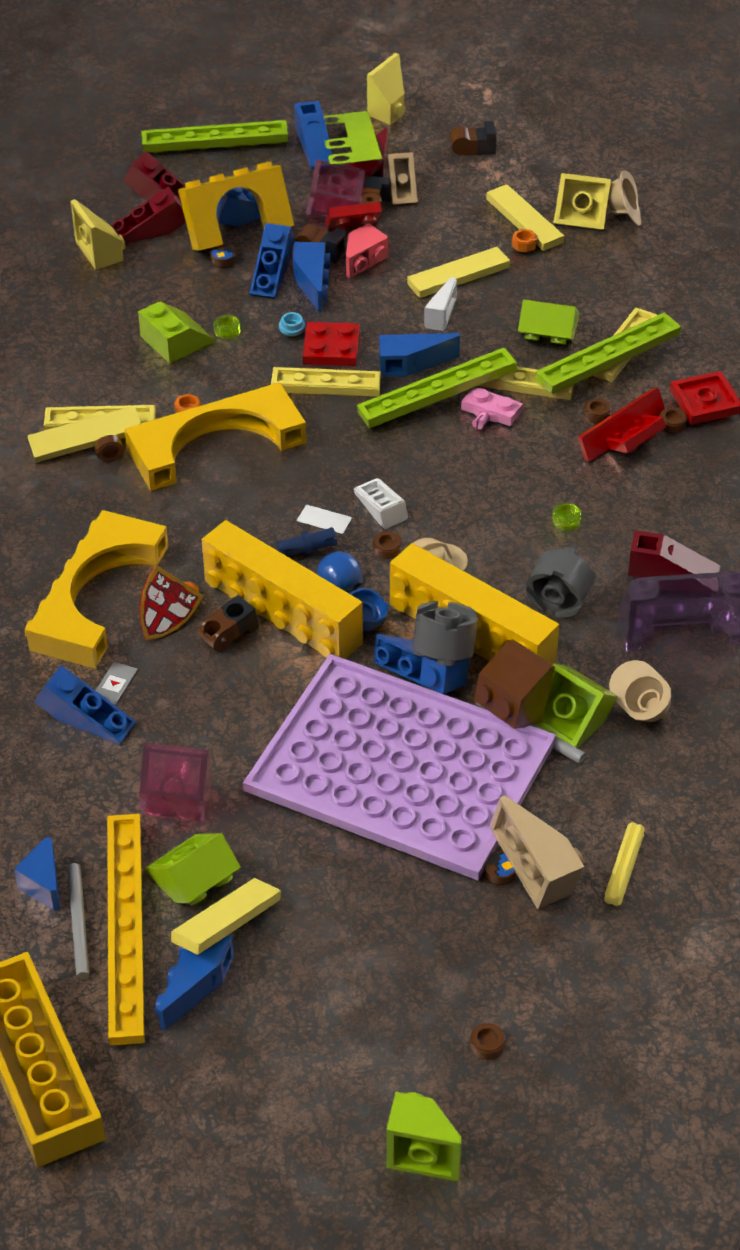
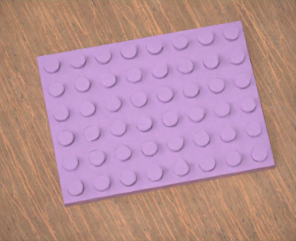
M329 654L244 780L243 791L472 879L479 880L486 862L499 844L489 827L499 798L506 795L517 804H522L553 748L556 734L531 725L514 729L486 709Z

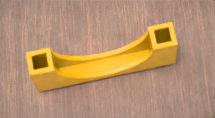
M278 382L125 428L127 450L149 490L153 491L177 483L175 458L186 444L203 434L226 429L251 431L268 438L282 451L307 443L306 422L281 383Z
M102 510L98 518L91 522L89 532L84 540L81 539L73 557L65 563L64 571L59 579L54 580L47 598L40 602L38 612L33 620L28 621L25 627V637L28 640L29 651L96 669L108 649L106 628L85 618L74 606L75 599L81 588L90 579L108 569L130 564L158 565L168 549L167 527Z

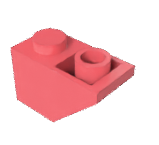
M367 223L349 233L346 252V276L348 278H352L389 258L388 236L371 224Z

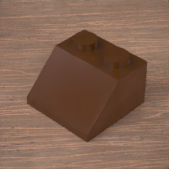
M514 639L508 640L479 673L474 701L514 729L541 723L555 666Z

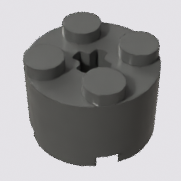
M574 548L551 549L539 557L528 578L526 595L531 603L543 612L550 609L557 612L555 615L557 617H571L577 614L594 583L596 574L586 561L579 557L578 551Z
M438 601L421 604L418 606L412 652L415 655L435 658L437 663L443 666H453L456 660L473 657L478 626L476 612L470 607L453 602H448V607H438Z

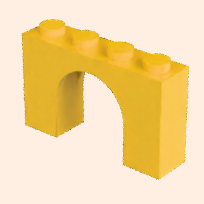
M271 161L257 164L256 170L248 171V167L234 170V175L224 177V173L210 176L209 182L200 183V180L186 182L185 188L178 189L192 249L200 251L223 245L217 221V205L227 191L236 187L246 189L255 198L263 230L265 223L294 226L281 165H272Z

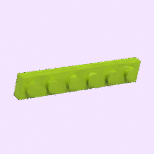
M286 120L141 131L143 153L146 151L159 153L161 151L204 150L215 147L230 148L232 146H254L257 144L288 142Z
M664 312L536 371L535 380L550 394H554L679 336L681 326Z
M501 348L357 405L358 414L366 425L372 428L517 371V362L505 348Z

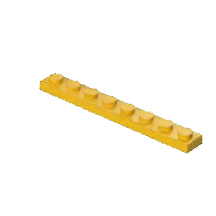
M140 813L107 816L108 1038L111 1046L145 1043L141 817Z

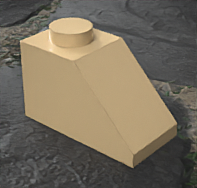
M413 152L388 154L386 169L387 178H390L392 205L417 203Z

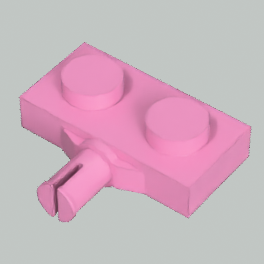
M474 387L463 398L461 409L477 416L472 421V425L480 430L488 421L511 426L522 413L523 403L512 400L509 397L488 392L482 388Z

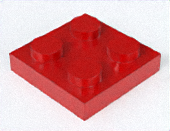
M380 202L331 207L325 222L326 230L334 232L336 228L346 230L347 233L348 230L358 229L367 223L376 227L382 212Z
M307 322L303 364L356 366L360 324L347 322Z
M722 371L670 382V391L681 410L686 412L691 425L740 414V400Z

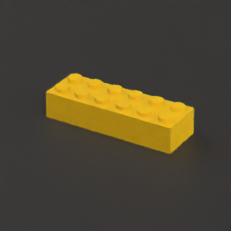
M227 520L223 521L201 539L204 577L211 587L219 589L229 595L231 599L238 594L255 608L256 615L266 618L277 628L287 631L301 643L308 644L326 658L329 654L346 659L363 644V605L359 599Z
M413 543L390 562V605L396 610L416 619L418 606L427 602L438 601V607H448V602L465 605L472 608L476 612V618L478 617L475 654L490 661L508 640L514 639L551 665L556 664L559 623Z
M25 952L0 962V1080L38 1168L102 1142L106 1138L102 1116L29 952Z

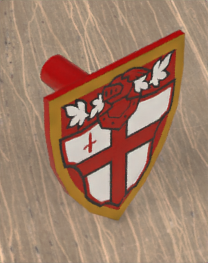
M158 565L153 567L141 594L139 606L140 624L145 640L163 637L177 630L189 620L204 595Z

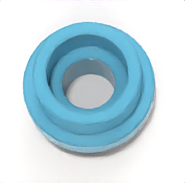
M286 313L279 322V330L285 335L297 336L304 332L305 321L298 313Z

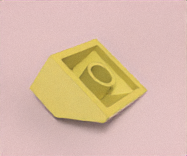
M394 53L367 74V111L369 116L389 125L401 118L406 108L404 105L400 57L397 53Z
M561 173L554 224L604 230L611 179Z
M76 199L71 200L76 243L95 270L124 261L123 250H125V242L123 237L117 235L112 226Z

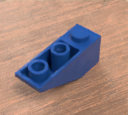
M318 100L294 104L295 129L310 169H324L335 166V164L329 163L328 157L333 154L331 149L325 147V141L329 140Z
M236 187L227 191L218 202L216 214L217 221L220 224L241 226L261 219L255 198L244 188Z
M265 223L250 295L275 299L289 266L295 241L290 226Z
M294 242V280L316 310L322 312L323 301H328L330 253H325V242Z
M460 333L379 335L381 377L409 376L460 355Z
M384 634L376 635L373 663L441 694L467 685L470 658L456 660L453 666H443L438 664L435 658L415 655L412 652L413 640Z
M62 665L34 700V703L58 721L118 745L136 723L133 718Z
M227 935L199 955L180 947V959L177 966L172 965L167 977L168 987L165 994H159L155 1005V1014L159 1016L160 1029L166 1030L223 983L234 957L233 938L231 935Z

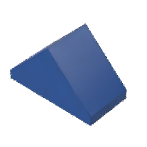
M52 837L44 838L14 868L17 887L20 891L56 911L60 910L57 871Z

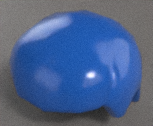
M339 551L325 556L318 564L317 575L345 592H352L353 587L357 583L362 584L363 582L360 564L349 553Z
M359 588L349 593L362 601L364 632L377 630L384 624L388 617L389 604L384 602L380 594L366 588Z

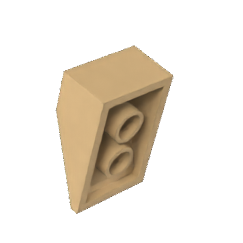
M506 795L500 797L489 827L537 910L571 895L584 868V860L580 851L572 847L568 838Z

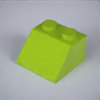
M523 300L518 332L523 334L526 340L540 341V337L551 338L550 343L566 345V341H573L580 312L574 306Z
M159 301L138 311L140 336L169 364L214 343V339L184 311Z
M554 663L555 669L543 721L535 725L556 734L558 738L578 748L604 724L618 696L573 668Z
M208 833L193 835L145 867L144 870L175 903H189V905H193L203 900L207 896L205 891L214 885L220 887L232 880V873L241 868L223 834Z
M395 1092L386 1130L387 1168L459 1182L462 1140L460 1134L432 1098L424 1097L415 1092Z

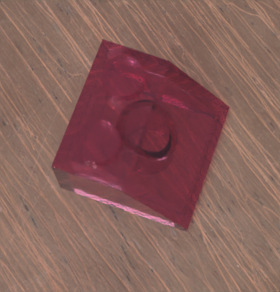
M316 159L305 214L326 219L331 207L360 204L365 170L339 164H330L329 162Z
M145 743L139 789L142 814L205 821L213 792L209 750Z

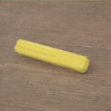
M632 822L627 826L605 891L604 901L607 904H613L614 906L622 904L644 837L645 828L641 824Z

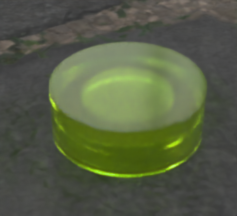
M222 315L214 320V333L217 337L231 339L240 333V321L237 317Z
M561 503L553 508L552 523L554 526L562 530H572L579 526L581 510L576 505Z

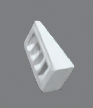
M450 277L424 309L425 328L441 331L446 329L457 299L456 278Z
M379 478L354 488L356 496L384 529L408 519L405 500Z

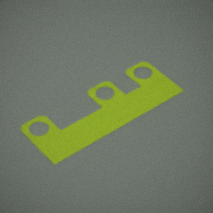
M368 111L324 116V119L328 117L339 118L338 121L325 122V124L344 123L348 135L345 138L326 140L325 147L327 149L351 147L352 150L351 153L330 155L328 157L330 164L382 159ZM340 140L345 142L341 146L330 145L333 141ZM337 156L349 157L348 160L341 162L333 160Z

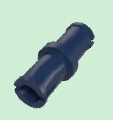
M330 527L329 529L309 534L307 531L301 532V536L276 541V545L280 553L289 557L301 553L309 555L313 554V550L332 545L335 546L337 545V539L334 538L336 537L334 528Z

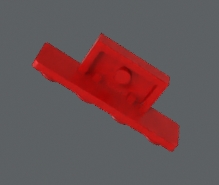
M652 388L581 434L578 440L585 461H592L607 450L621 451L624 454L631 453L637 449L638 445L655 438L658 432L666 428L664 418L659 417L660 413L665 409L660 389Z

